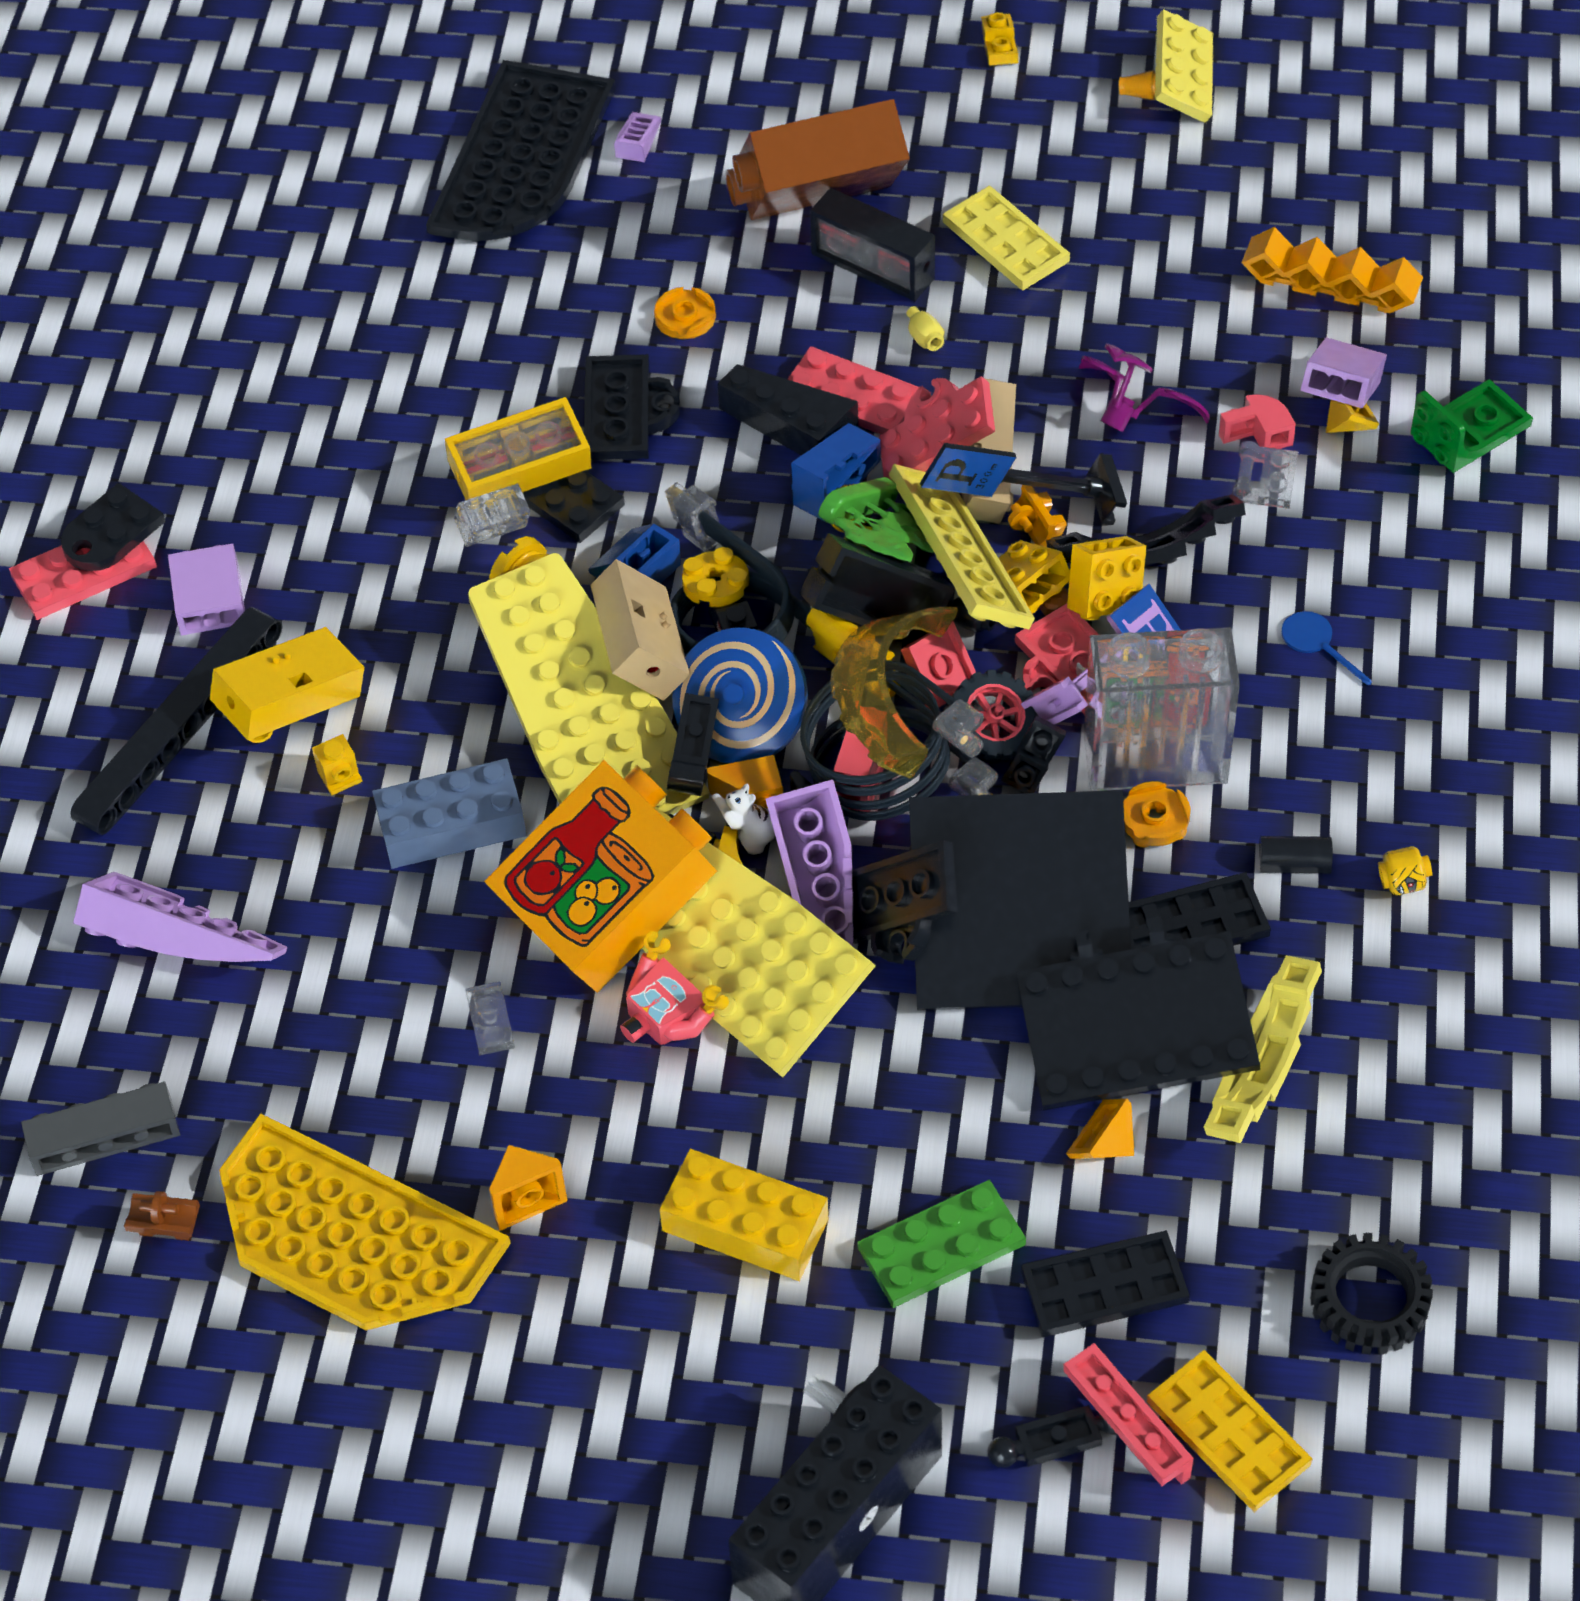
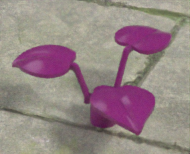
M1105 344L1104 347L1110 353L1114 362H1127L1128 369L1124 376L1100 360L1082 356L1079 369L1105 371L1115 381L1111 400L1100 420L1112 428L1123 432L1130 418L1137 419L1140 412L1158 396L1173 398L1187 404L1200 413L1206 424H1208L1210 420L1209 413L1198 401L1168 388H1157L1136 409L1132 408L1135 402L1124 395L1135 366L1149 373L1153 371L1140 358L1126 353L1114 345Z

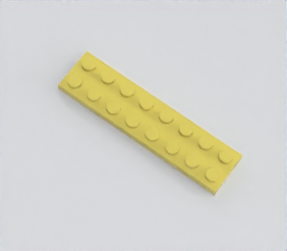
M894 464L889 476L896 483V488L906 503V507L910 510L927 543L934 551L936 559L944 568L947 577L951 580L957 591V595L965 604L969 615L979 621H986L988 619L999 622L1008 628H1015L1016 626L1029 630L1035 619L959 493L921 488L920 482L926 472Z

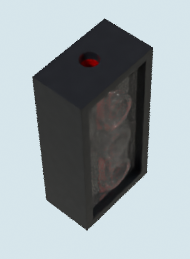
M832 188L811 208V253L914 302L935 279L934 234Z

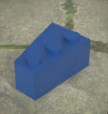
M848 423L791 462L793 505L824 521L818 515L823 500L831 491L843 485L861 483L881 461V439Z

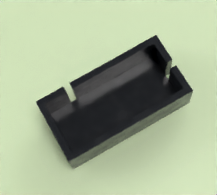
M828 533L815 559L819 567H811L799 594L814 609L893 637L897 635L900 639L912 643L936 629L955 588L939 573L909 562L905 563L891 556L873 552L865 546L853 544L846 539Z

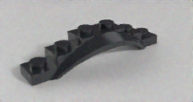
M1233 494L1202 500L1188 513L1169 525L1147 534L1131 537L1146 545L1144 569L1146 565L1154 563L1170 564L1175 562L1178 557L1186 556L1185 543L1199 544L1206 541V537L1216 535L1215 522L1217 524H1227L1235 521V517L1246 515L1245 505L1242 500ZM1073 532L1065 536L1046 540L1047 548L1062 551L1066 563H1070L1072 544L1102 539L1091 538L1078 532Z

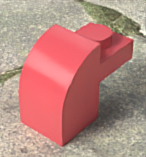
M1259 394L1245 396L1244 407L1221 413L1219 437L1223 444L1254 436L1264 454L1292 446L1296 423L1285 405L1277 399Z

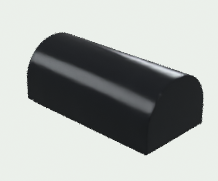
M1260 836V873L1331 874L1333 860L1332 837Z

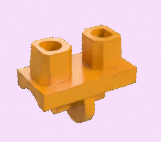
M1022 485L1021 497L1011 506L1012 513L1008 517V523L1014 530L1024 529L1035 544L1047 547L1046 540L1062 536L1067 522L1062 515H1051L1049 513L1052 508V499L1047 492L1037 493L1033 486Z

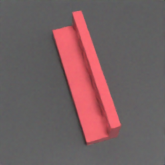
M1095 1343L1064 1363L1063 1371L1161 1486L1173 1478H1176L1181 1485L1191 1478L1194 1458Z

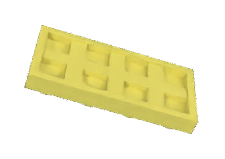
M1163 9L1157 16L1155 100L1206 123L1212 116L1213 33L1202 26L1191 23L1181 16Z
M990 185L943 213V223L1022 291L1070 262V253Z

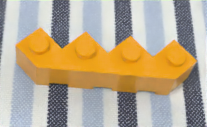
M1275 227L1251 237L1242 260V264L1262 284L1274 286V283L1278 282L1292 286V291L1313 296H1316L1317 292L1335 296L1334 301L1359 306L1360 302L1378 306L1377 311L1389 314L1414 304L1423 276L1405 257L1379 267L1361 247L1336 257L1318 237L1293 247Z

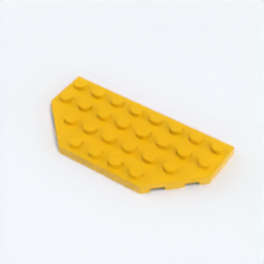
M261 1113L219 1169L240 1266L366 1331L471 1303L511 1244L509 1236Z

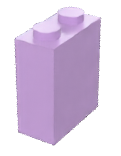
M1326 337L1307 361L1301 391L1363 408L1380 384L1387 354Z
M234 544L216 545L209 548L168 554L175 615L181 636L231 627L245 611L239 565Z

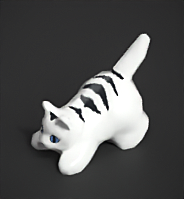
M745 784L739 790L727 794L726 799L718 793L711 796L730 828L738 830V838L748 854L762 853L765 846L775 838L769 810L761 805L753 804L756 796L749 794L748 784Z

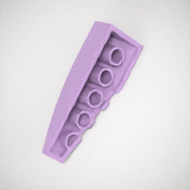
M834 780L765 798L792 898L853 946L852 845Z
M111 872L83 883L73 921L74 924L85 927V932L95 936L106 935L116 939L117 944L124 947H140L167 955L198 960L228 962L272 961L286 954L287 950L286 946L253 930L237 931V923L230 919L210 918V910L200 905L195 906V908L183 905L185 898L117 872Z

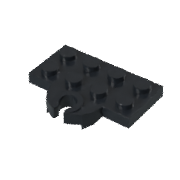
M649 354L586 356L584 435L590 446L591 460L649 458V434L662 432L671 427L679 418L680 397L678 391L671 385L670 379L663 377L649 378ZM662 404H670V405H671V406L668 407V408H660V407H658V406H660V405H662Z
M942 840L852 870L854 944L871 939V948L874 955L880 956L888 962L903 964L904 959L914 961L926 948L931 935L932 920L958 912L953 842ZM905 940L904 948L901 951L902 942Z

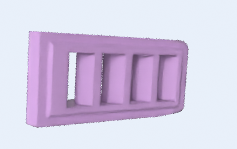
M632 112L615 140L616 158L645 162L661 124V117Z

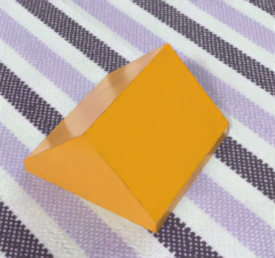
M508 1145L489 1188L496 1225L499 1231L567 1202L562 1166L559 1159Z

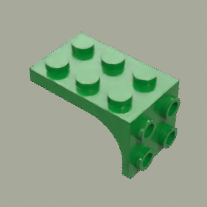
M1488 379L1445 406H1442L1427 391L1419 392L1416 397L1410 434L1418 444L1423 445L1432 453L1440 464H1444L1452 473H1455L1531 427L1533 417L1494 382Z

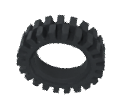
M1364 1233L1362 1241H1358L1356 1234L1348 1236L1345 1245L1340 1239L1333 1244L1332 1251L1328 1248L1325 1250L1321 1261L1318 1260L1315 1267L1310 1295V1304L1314 1305L1312 1312L1315 1320L1321 1318V1330L1324 1333L1331 1330V1340L1336 1344L1342 1338L1347 1340L1345 1349L1350 1351L1354 1350L1355 1344L1362 1345L1361 1354L1370 1355L1372 1347H1377L1378 1355L1387 1354L1390 1345H1392L1394 1351L1403 1348L1404 1340L1409 1344L1415 1340L1416 1333H1421L1428 1318L1433 1289H1431V1275H1425L1427 1266L1423 1260L1416 1263L1418 1253L1412 1248L1407 1253L1403 1252L1404 1242L1397 1239L1394 1246L1389 1245L1388 1235L1381 1234L1379 1242L1373 1241L1372 1233ZM1360 1266H1376L1385 1269L1401 1282L1406 1293L1407 1302L1396 1316L1388 1320L1374 1322L1359 1319L1350 1314L1341 1305L1337 1297L1336 1284L1339 1278L1347 1271Z

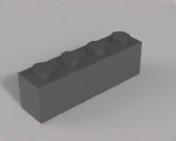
M165 1081L157 1084H145L139 1089L121 1094L113 1093L100 1100L86 1104H74L68 1109L50 1114H38L32 1119L21 1121L28 1156L36 1176L180 1136L172 1099Z

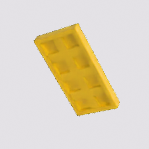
M1205 1350L1147 1395L1146 1402L1253 1512H1256L1312 1465L1313 1458Z

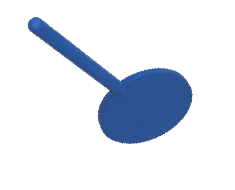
M1302 611L1290 615L1282 625V638L1290 648L1302 653H1314L1324 649L1366 685L1372 684L1370 678L1329 645L1332 638V627L1326 618L1314 612Z

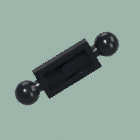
M1086 1405L1015 1426L1017 1440H1012L1006 1436L997 1437L990 1442L987 1454L990 1462L999 1468L1012 1466L1020 1455L1024 1456L1027 1467L1102 1446V1436L1100 1434L1102 1431L1109 1435H1117V1433L1100 1413L1099 1416L1094 1417L1090 1405Z

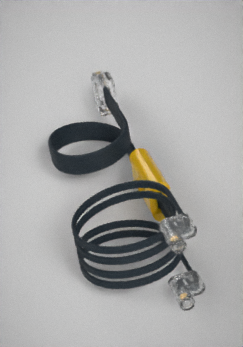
M676 482L664 491L673 518L680 523L685 538L704 552H708L718 543L723 547H728L733 551L734 555L740 557L748 566L756 571L748 570L749 585L744 589V592L761 595L780 606L774 620L762 632L783 642L791 630L795 617L812 630L816 643L813 646L814 649L843 670V672L832 678L817 692L806 708L802 718L800 740L814 785L833 779L836 791L846 795L873 796L897 789L916 778L929 766L940 749L939 755L931 769L914 785L896 795L874 801H856L838 795L840 805H842L843 816L856 820L877 821L889 819L909 811V801L882 811L863 812L856 810L887 808L909 799V797L914 796L918 792L920 793L915 797H929L939 787L948 771L950 752L966 764L950 777L948 787L959 796L991 794L988 790L996 783L998 773L975 757L983 748V741L973 734L983 723L984 716L982 713L962 699L956 700L914 668L904 663L893 661L892 658L895 656L893 652L853 622L814 608L811 609L792 595L787 579L782 571L774 563L721 525L714 507L717 505L716 501L697 486L692 485L686 489ZM712 577L716 581L721 580V577ZM682 586L674 595L671 606L683 651L685 654H688L699 642L688 636L681 629L686 614L697 603L691 601L686 596ZM850 678H853L852 680H850V681L844 683L843 685H841L840 687H838L836 690H834L831 694H829V693H830L834 688H836L838 685H840L841 683H843L844 681H846V680H848V679H850ZM861 685L882 700H888L895 694H898L919 710L897 705L871 706L878 710L886 711L888 714L908 716H888V725L908 726L929 735L924 744L911 757L889 770L867 776H848L831 771L821 764L829 751L844 739L847 727L832 736L826 743L825 741L836 731L848 725L852 712L829 725L816 739L810 751V740L813 730L824 712L844 694ZM900 685L907 691H909L911 694H913L915 697H917L919 700H921L924 704H922L920 701H918L916 698H914L912 695H910L908 692L902 689ZM931 691L950 704L941 714L937 701ZM916 763H918L914 768H912L910 771H908V772L905 773L904 775H902V776H900V777H898V778H896V779H894V780H892V781H889V782H886V783H883V784H880V785L869 786V787H852V786H847V785H871V784L880 783V782H883V781L892 779V778H894V777H896V776H898V775L904 773L905 771H907L908 769H910L911 767H913Z

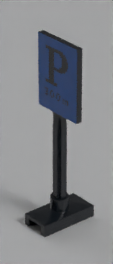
M944 443L920 482L921 488L992 497L1002 482L1080 492L1084 496L1094 498L1101 523L1113 525L1116 521L1113 513L1116 507L1125 508L1128 504L1112 455L1100 453L1086 474L1087 477L1081 479L1010 469L1017 458L1014 452Z

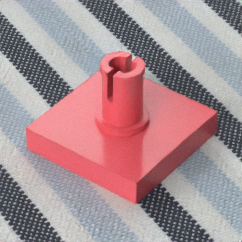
M954 621L939 626L900 649L908 666L920 672L951 696L962 681L969 679L972 674L976 673ZM931 691L938 707L947 703Z

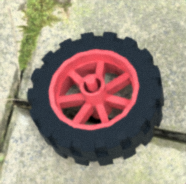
M987 670L983 674L976 672L969 679L962 681L952 695L953 698L968 709L974 699H976L984 710L969 709L973 714V718L981 719L980 725L975 728L973 723L968 727H962L957 723L953 725L960 735H967L969 737L965 745L960 744L959 738L956 739L952 735L950 736L954 744H959L960 750L967 755L974 756V760L978 762L986 760L989 761V764H999L1001 760H1005V762L1011 761L1034 717L1038 715L1032 706L1024 709L1021 705L1028 697L1034 695L1031 689L1027 690L1024 687L1025 683L1021 679L1015 680L1011 677L1012 674L1003 671L1001 674L996 673V670ZM984 696L996 697L995 702L990 706ZM1001 700L1009 705L1010 708L1005 710L1000 704ZM950 704L947 705L946 714L948 717L953 714H958L963 718L966 717ZM1015 715L1016 726H1013L1003 718ZM998 726L1011 734L1005 738H999ZM983 729L991 730L992 737L982 734L981 731Z

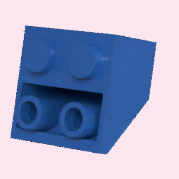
M656 524L633 528L588 569L589 573L598 578L617 559L661 584L681 565L679 539Z

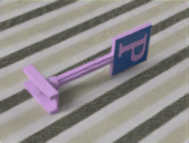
M1147 584L1106 617L1120 638L1116 645L1073 680L1068 676L1022 702V707L1026 709L1032 706L1039 717L1055 725L1088 706L1080 692L1095 681L1096 664L1121 659L1128 652L1134 659L1139 658L1146 647L1152 644L1158 647L1164 645L1165 637L1171 634L1180 639H1186L1151 585Z

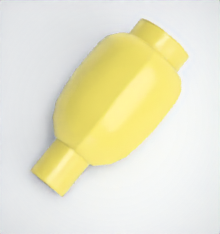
M915 306L910 307L906 314L910 319L908 330L911 336L924 349H929L930 351L940 349L944 344L943 337L945 333L940 323L928 312L919 311Z

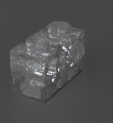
M517 483L459 502L454 520L467 547L526 527L531 511Z

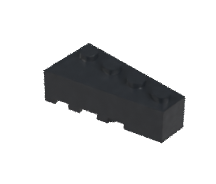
M739 364L732 368L717 383L720 410L799 455H803L848 423L859 427L858 401Z

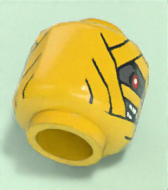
M1415 846L1387 851L1383 855V861L1378 862L1383 889L1389 888L1390 892L1394 895L1421 891L1426 887V877L1432 876L1429 856H1421L1420 851Z

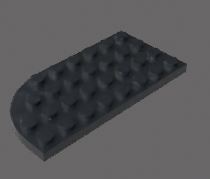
M502 60L426 223L427 234L473 242L495 240L530 230L551 217L562 206L572 190L616 89L615 79Z

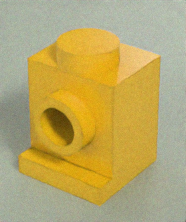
M343 734L312 747L317 772L331 796L362 782L355 754Z

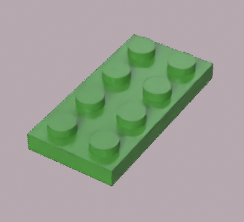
M989 1179L858 1241V1250L891 1306L895 1308L1025 1246L1026 1237Z

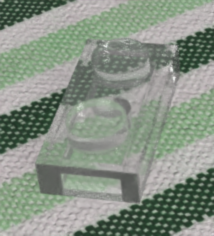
M501 982L466 988L465 991L479 1056L515 1048Z

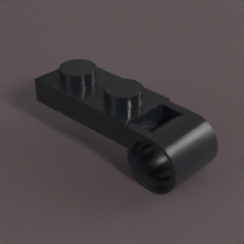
M685 693L668 776L667 790L701 796L719 699Z

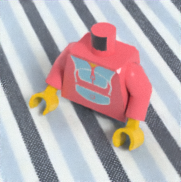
M656 931L648 932L644 938V945L648 953L642 954L626 993L628 1014L631 1018L620 1025V1029L624 1036L632 1043L646 1033L660 1045H665L670 1041L695 1038L714 1017L713 1011L715 1009L724 1010L729 1005V999L724 995L718 996L715 1000V997L721 991L720 987L709 985L702 994L664 957L661 960L657 958L658 954L666 953L671 945L669 939L663 937L659 946L655 947V941L659 935Z

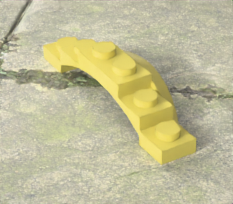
M1285 956L1278 973L1271 978L1250 1020L1259 1057L1260 1070L1224 1076L1212 1101L1213 1108L1204 1125L1207 1136L1241 1143L1251 1121L1258 1123L1267 1101H1275L1301 1046L1298 1036L1312 1008L1309 998L1322 973L1320 962Z

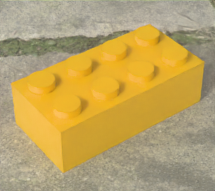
M689 1149L659 1209L663 1232L800 1281L829 1220L827 1197L693 1149Z

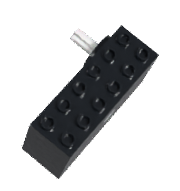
M880 1364L864 1382L859 1383L848 1394H845L819 1374L815 1377L812 1376L808 1380V1385L804 1388L803 1392L832 1412L833 1416L825 1428L728 1539L733 1585L754 1601H821L942 1457V1408Z

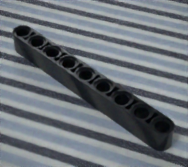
M254 607L245 610L79 795L71 808V819L99 835L109 832L218 709L210 700L213 669L273 647L282 633V622Z

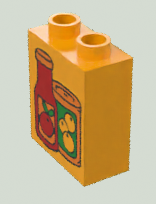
M605 760L484 881L572 972L597 993L641 950L647 933L650 931L658 932L717 872L699 852L712 837L682 808L668 822L655 809V806L667 794L638 765L623 778Z

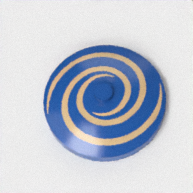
M730 628L718 631L704 638L685 656L690 675L673 691L674 715L679 726L685 693L719 699L709 758L729 764L776 755L792 741L801 727L802 718L807 708L808 687L800 662L783 642L756 629Z

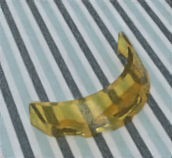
M957 607L928 608L871 621L862 625L848 636L834 659L835 666L831 671L832 697L838 701L841 709L840 719L848 732L857 736L870 751L867 756L878 766L909 779L914 777L927 757L928 749L909 730L891 700L885 676L886 656L893 639L907 637L910 630H922L937 637H943L957 615Z

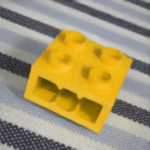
M1128 536L1072 544L1067 608L1078 613L1080 618L1091 621L1098 620L1100 616L1109 615L1143 588L1146 545Z
M1020 540L1011 544L1007 551L998 558L1032 614L1039 609L1042 603L1051 596L1060 593L1063 587L1069 583L1070 569L1062 551Z

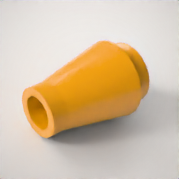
M1155 70L1120 77L1119 94L1155 100Z

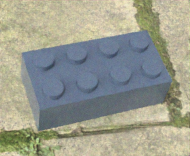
M507 758L372 791L391 869L527 836L523 811Z

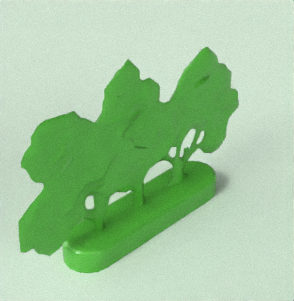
M888 477L835 489L826 496L820 506L819 517L843 530L845 538L853 544L864 545L873 552L891 556L905 563L911 562L914 555L907 543L915 545L922 551L934 553L920 527L916 524L910 510L905 504L894 502L899 492L896 488V483ZM891 507L895 512H889L885 510ZM876 513L880 515L882 519L876 520L865 516ZM868 523L872 530L865 528L862 524Z

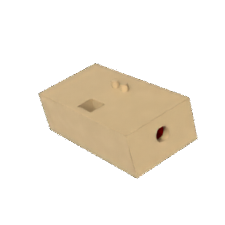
M615 559L590 585L612 674L664 701L690 675L667 588Z

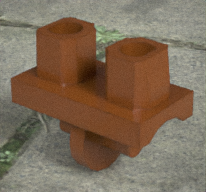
M156 1191L154 1195L133 1193L130 1211L125 1220L124 1228L128 1232H137L141 1236L164 1235L173 1236L177 1240L189 1241L192 1238L200 1208L199 1201L167 1197L166 1192Z

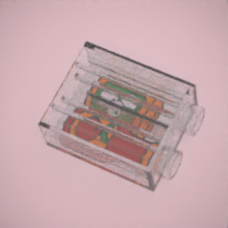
M1231 627L1090 635L1086 702L1088 706L1085 707L1084 743L1090 791L1132 789L1138 784L1150 781L1166 783V787L1228 784L1240 686Z

